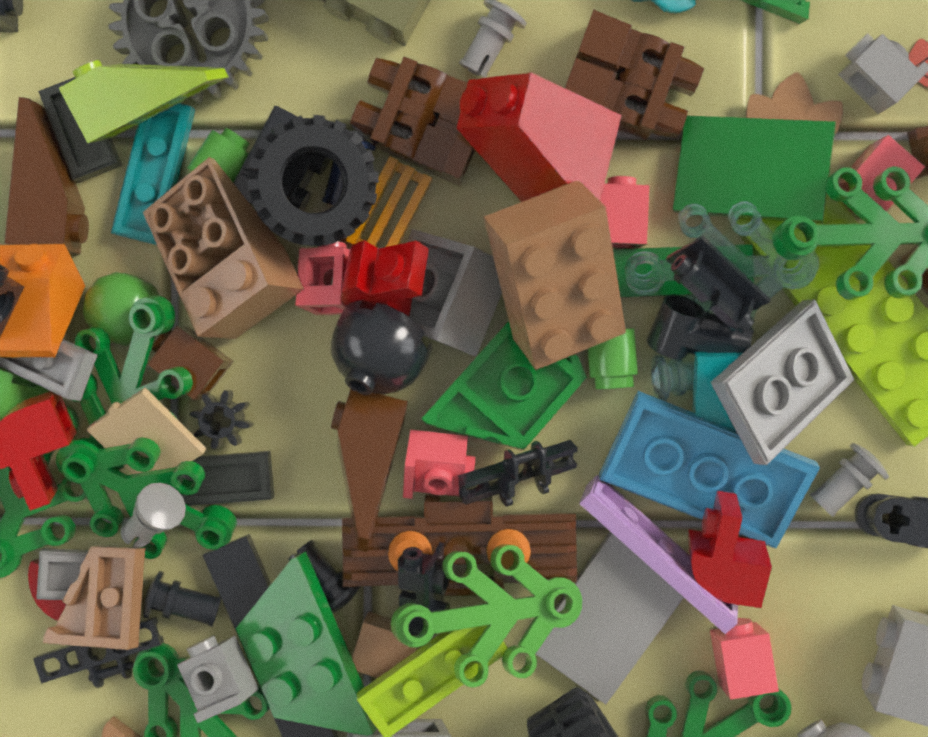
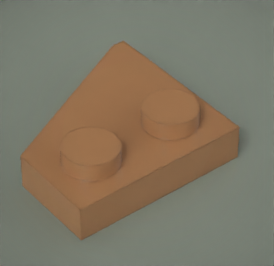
M91 546L80 566L78 579L70 585L62 600L67 605L56 626L47 628L43 643L124 650L137 648L139 644L145 548Z

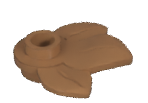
M799 72L793 73L782 81L773 92L771 98L760 94H751L746 108V118L835 121V134L838 131L843 115V103L841 101H824L814 105L809 88Z

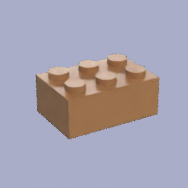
M579 180L484 216L512 336L535 370L626 333L606 206Z

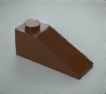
M19 97L4 244H65L69 253L81 254V244L85 243L88 238L89 221L87 216L84 215L85 206L79 190L71 177L45 108L29 98Z
M350 389L347 402L338 401L331 429L338 430V452L357 550L367 553L404 426L408 401L375 393L363 395Z

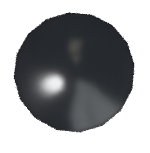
M310 540L296 551L297 554H292L288 560L290 561L300 553L307 552L331 611L335 613L353 599L361 586H343V571L338 573L316 547L315 542Z
M159 571L151 582L145 597L144 618L149 619L152 611L156 610L163 612L162 618L170 619L171 615L213 627L221 603V597L181 587V581L174 580L173 584L163 582L165 573Z

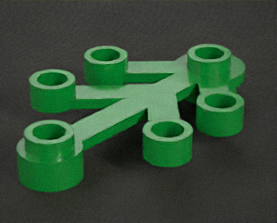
M844 167L837 170L827 179L825 184L826 192L834 201L843 202L866 224L816 225L807 217L792 216L778 225L773 232L772 243L774 249L781 257L788 260L801 259L811 253L816 247L871 245L853 267L842 272L837 277L836 289L840 296L847 300L859 299L872 290L873 276L899 245L917 244V247L904 265L890 271L886 275L884 286L890 296L903 299L917 293L922 286L921 275L928 268V205L909 189L910 177L900 167H889L877 175L873 181V189L880 199L892 201L914 223H899L861 189L862 179L859 173L852 168ZM887 177L893 179L896 183V191L888 187ZM838 178L844 179L848 183L849 192L839 187ZM795 228L803 232L806 242H801L795 237ZM899 274L907 279V290L899 285ZM850 276L858 279L860 283L859 291L851 288L849 284Z
M162 296L141 298L133 304L129 312V323L134 329L122 374L110 350V338L105 330L93 327L81 330L76 335L75 345L97 354L94 365L111 404L114 402L121 404L145 387L158 400L164 398L175 399L186 395L192 389L193 380L188 370L179 366L164 370L160 373L157 380L140 387L155 336L169 332L175 324L176 315L174 307L169 300ZM146 311L149 313L151 318L150 325L146 320ZM90 336H92L96 342L95 350L90 345ZM92 373L81 401L71 400L73 402H80L89 425L106 414L96 393L98 383ZM172 375L178 379V390L171 384ZM90 435V439L97 441L92 435ZM122 465L113 468L120 470L124 468V466Z
M65 405L77 432L79 417L72 407ZM54 451L43 454L47 465ZM10 466L0 469V499L5 509L0 521V552L2 554L0 578L6 577L18 569L23 554L48 544L59 546L69 542L74 537L76 532L75 523L66 515L49 518L43 523L41 529L18 536L25 517L66 501L78 502L87 499L84 491L81 495L75 494L71 488L72 482L64 477L62 482L57 484L58 490L50 504L30 511L24 497L18 498L12 490L9 481ZM55 522L62 524L65 529V535L62 539L57 538L53 534L52 527Z
M144 437L135 439L132 444L103 448L97 441L90 438H77L71 441L68 446L60 448L56 455V465L60 473L71 482L81 485L94 511L90 519V527L94 533L101 537L114 536L124 521L122 511L112 505L104 486L118 492L131 518L137 496L144 487L152 483H164L172 486L181 494L192 495L199 490L205 478L204 469L193 461H183L177 467L149 471L154 467L161 452L159 446L153 440ZM137 451L144 452L149 458L140 456ZM128 464L132 469L142 473L127 475L113 467ZM182 475H188L194 481L187 480ZM185 504V517L180 524L195 532L196 540L202 547L215 550L229 543L237 526L236 517L229 509L219 505H211L199 512ZM103 518L109 520L111 523L104 521ZM164 532L155 534L150 541L155 545L148 543L141 547L145 548L146 559H155L160 556L167 543V536Z
M166 643L137 654L133 665V675L136 682L142 688L148 690V725L145 728L144 737H160L156 732V726L164 728L166 737H177L178 726L175 720L168 716L169 695L180 706V737H201V730L207 737H237L218 715L197 723L194 717L197 708L178 668V664L189 657H179L176 650ZM156 658L163 664L164 673L156 668ZM258 686L259 689L251 696H256L260 699L262 710L255 709L251 705L249 697L240 705L220 714H241L250 720H257L263 717L270 708L261 687Z
M697 670L692 672L686 679V689L690 698L681 737H735L758 722L767 727H778L789 719L792 710L791 702L779 687V692L750 696L747 704L704 730L710 701L717 694V684L709 673ZM698 681H709V687L706 692L701 694L694 692V686ZM657 695L647 702L646 714L650 722L646 737H666L668 727L675 723L677 711L668 697ZM766 695H772L774 697L773 704L766 709L760 708V700ZM660 705L668 706L669 713L666 717L659 719L653 716L656 707Z

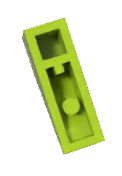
M96 60L76 68L72 72L75 79L61 86L59 90L87 143H93L113 138L225 80L229 76L225 68L138 64L103 66L100 60Z

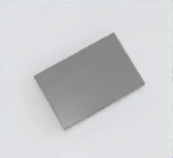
M813 299L802 300L712 380L711 384L753 463L767 465L854 381V378L816 300Z
M611 532L607 534L578 574L577 582H573L579 588L582 595V609L579 617L567 627L553 628L536 653V655L605 705L684 598ZM564 595L554 607L557 612L562 611L565 607L566 599Z

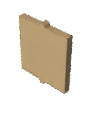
M146 387L121 404L114 402L109 408L108 413L90 424L87 428V431L105 448L132 444L135 439L141 437L153 440L159 446L161 453L154 467L149 471L177 467L183 461L195 460L203 455L206 447ZM137 451L140 456L149 458L144 452ZM128 464L123 465L132 474L142 473L132 469Z

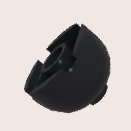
M363 300L348 304L337 321L331 339V356L338 371L344 376L346 385L359 394L370 395L371 393H396L413 384L422 372L433 350L431 343L426 347L421 341L425 332L420 325L404 313L385 304L376 302L372 310L359 308Z

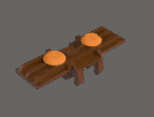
M430 494L425 495L424 516L377 517L367 553L357 550L351 517L342 518L343 586L398 585V558L402 555L403 551L409 547H416L422 553L433 555L439 542L444 543V559L453 551H462L471 554L477 564H491V553L497 546L502 544L514 545L523 552L525 562L545 579L561 577L577 582L576 513L493 514L492 496L465 505L463 501H441L440 495ZM509 550L505 551L501 556L503 568L508 569L514 562L513 554ZM462 557L457 558L453 565H467ZM494 569L493 576H487L503 590L504 583H519L512 576L499 574ZM449 580L447 591L444 596H477L464 584Z

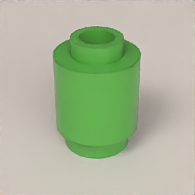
M226 127L221 134L211 130L187 169L192 172L208 157L214 158L234 183L249 155L246 150L250 143Z
M634 328L626 329V333L588 348L590 378H595V389L634 387L633 375L638 374Z

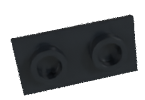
M703 235L666 257V260L671 264L670 269L675 273L674 280L678 284H683L702 303L709 299L711 301L709 309L725 323V327L730 331L737 330L739 333L748 331L754 323V318L751 316L752 311L770 303L771 299Z
M439 542L433 555L422 553L419 548L409 547L398 558V587L402 589L399 595V607L407 603H415L426 607L430 612L450 609V603L444 602V594L449 585V579L445 576L442 567L444 543ZM421 617L413 618L408 626L409 633L411 635L420 634L424 628V622Z

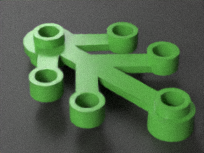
M508 544L497 546L491 553L490 562L497 573L512 576L533 596L514 599L477 569L476 560L471 554L453 551L443 561L442 567L445 576L451 581L464 584L486 603L430 612L429 609L419 604H404L394 612L391 619V630L394 637L409 647H421L432 639L433 634L487 625L470 651L461 655L454 665V674L459 682L468 687H478L488 677L489 668L487 663L517 620L535 617L518 645L510 646L502 657L503 668L508 674L520 679L532 675L537 665L535 654L552 629L567 627L579 617L582 609V595L576 584L569 579L561 577L545 579L525 562L524 554L517 546ZM509 550L513 554L514 562L510 568L505 569L501 564V556L505 551ZM462 557L466 561L467 568L463 575L456 576L452 566L457 558ZM559 594H563L566 599L565 607L562 611L557 612L554 608V600ZM421 617L424 622V628L420 634L412 636L408 630L409 623L413 618ZM523 652L526 658L525 665L522 669L515 670L513 659L518 653ZM471 661H476L478 664L476 676L466 679L464 675L465 666Z

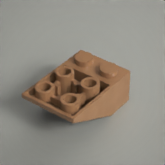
M208 157L143 211L197 337L237 339L304 290L283 245L268 226L263 223L257 212L214 158Z

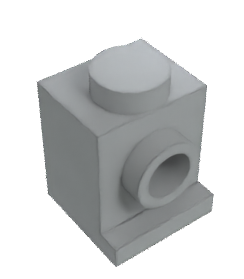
M867 33L846 53L845 56L851 62L838 75L877 114H880L895 105L928 72V64L924 61L915 66L909 60L908 52L901 44L889 40L884 34H881L874 40Z
M215 636L206 638L187 648L190 657L178 664V668L197 708V712L194 713L197 723L240 705L259 689L235 636L220 643L217 642Z

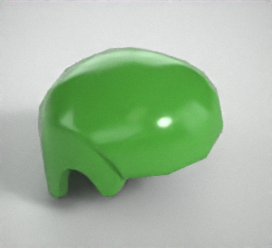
M114 272L99 277L85 294L82 310L84 322L89 328L99 327L105 330L109 335L110 343L130 346L134 329L129 323V312L133 304L141 298L160 295L153 284L132 274ZM146 311V320L150 325L151 318L149 313Z

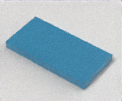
M637 391L599 472V479L703 520L706 508L713 509L717 491L736 493L743 518L739 535L749 539L765 541L767 546L776 549L820 467L816 461L787 449H783L767 465L754 464L736 430L701 418L691 411Z

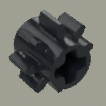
M224 390L221 394L220 402H217L215 396L211 393L203 394L202 399L206 406L202 410L190 412V416L198 419L200 429L196 430L194 436L201 437L206 435L212 438L211 449L214 450L222 446L224 437H227L228 441L234 446L241 444L242 440L238 432L241 429L250 428L254 425L250 420H245L244 410L249 407V401L238 404L233 402V390ZM224 410V416L231 419V425L221 428V423L214 420V413Z

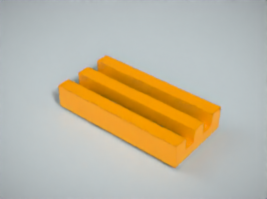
M389 156L378 177L379 183L376 184L375 190L377 198L375 205H372L368 213L369 217L364 224H361L353 234L347 237L346 241L351 245L363 241L361 237L396 172L401 176L367 242L377 247L408 184L412 180L418 185L386 247L400 244L433 181L432 177L421 174L415 168L404 165L397 159Z

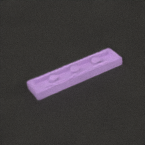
M598 475L586 485L579 503L724 634L737 625L738 605L719 601L697 583L692 572L690 555L611 484L601 481Z

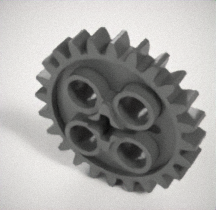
M124 0L123 3L109 4V8L121 17V20L109 24L108 27L113 33L123 37L113 44V48L121 55H128L122 64L225 68L229 77L207 88L217 99L221 98L220 84L224 82L234 90L238 89V84L234 77L238 71L246 76H252L253 73L245 62L248 58L262 60L263 58L261 53L254 47V42L268 41L265 31L256 27V25L269 21V16L265 10L256 8L265 0H183L186 8L194 15V18L191 19V24L207 57L203 63L199 62L195 40L184 29L188 26V21L178 0H167L166 10L158 17H150V11L154 3L159 0ZM220 28L230 29V36L226 43L221 46H211V37L215 31ZM175 45H184L185 50L182 58L176 63H167L168 51ZM204 90L192 96V99L197 103H202Z

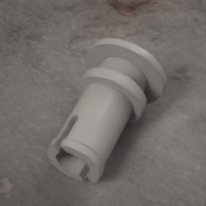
M484 0V5L490 11L487 17H480L478 24L481 27L463 59L459 62L462 67L466 69L468 67V71L480 78L488 76L487 73L505 42L511 43L514 35L511 33L514 26L525 28L527 22L519 13L507 4L497 0Z
M856 443L849 445L855 454L849 460L843 458L839 462L842 467L815 492L810 494L832 517L863 487L868 490L873 486L870 481L877 474L884 480L889 478L881 462L871 452Z
M152 483L144 487L137 496L132 517L126 520L121 527V537L124 542L129 545L135 537H139L133 547L141 548L147 545L155 534H160L178 526L185 517L186 510L181 494L172 486L164 483Z

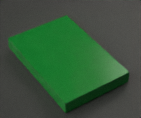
M687 115L683 128L673 211L680 214L785 221L792 216H804L814 223L823 224L827 198L825 184L830 175L836 122Z

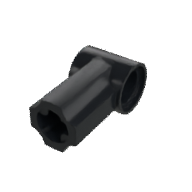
M672 294L664 297L646 342L655 352L672 359H683L688 353L695 355V352L744 353L751 347L754 331L752 327L744 333H739L737 330L730 331L714 313L706 312L697 302L681 295Z

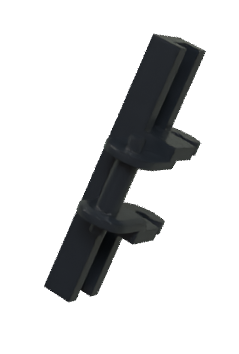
M571 440L549 447H543L539 441H533L529 451L515 455L512 450H505L502 462L458 475L459 497L467 505L499 494L502 503L508 507L513 505L512 497L515 496V485L534 477L536 487L541 494L549 493L548 485L551 484L552 476L577 468V462L573 459L574 453H577L578 447ZM562 458V459L559 460V461L553 462V460ZM524 464L522 471L518 474V465ZM497 478H498V480L495 481V482H492V483L489 482V481H491V480H494V479H497ZM478 485V486H477L476 488H474V489H471V490H468V489H467V488H470V487H473V486Z
M157 617L140 622V629L147 628L150 630L152 639L140 642L137 648L129 650L106 648V655L103 659H98L97 655H93L91 647L67 645L39 654L33 660L41 684L88 669L90 674L88 679L96 688L103 687L104 679L121 674L124 679L131 678L134 663L133 661L130 662L128 655L159 646L164 642L163 636L159 635L156 625L158 623ZM75 651L79 663L70 665L67 661V654ZM56 658L60 663V669L47 672L44 667L45 660ZM113 660L117 661V665L104 669L101 668V664Z

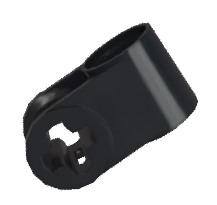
M874 493L862 497L857 503L854 511L855 521L863 532L892 542L928 548V498L918 496L908 498ZM883 513H889L887 521L882 520Z

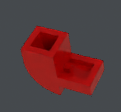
M365 240L355 243L349 250L341 292L342 303L347 306L354 301L363 300L359 308L372 310L377 302L388 305L409 317L412 298L422 295L429 248L418 241L377 248Z
M52 391L22 401L13 407L0 421V469L10 466L9 481L12 490L18 498L24 497L30 511L50 504L58 490L43 454L68 446L77 433L62 397Z
M717 491L713 509L706 508L704 511L702 531L688 529V546L693 575L697 583L719 601L762 608L772 570L766 543L761 540L738 537L743 518L737 494Z

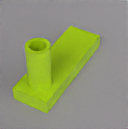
M487 625L442 632L357 692L358 703L383 737H391L464 685L457 680L454 674L455 662L461 655L470 651ZM504 640L487 663L488 667L503 657L504 652L508 649ZM471 661L465 666L464 675L466 679L475 677L478 672V664L476 661Z

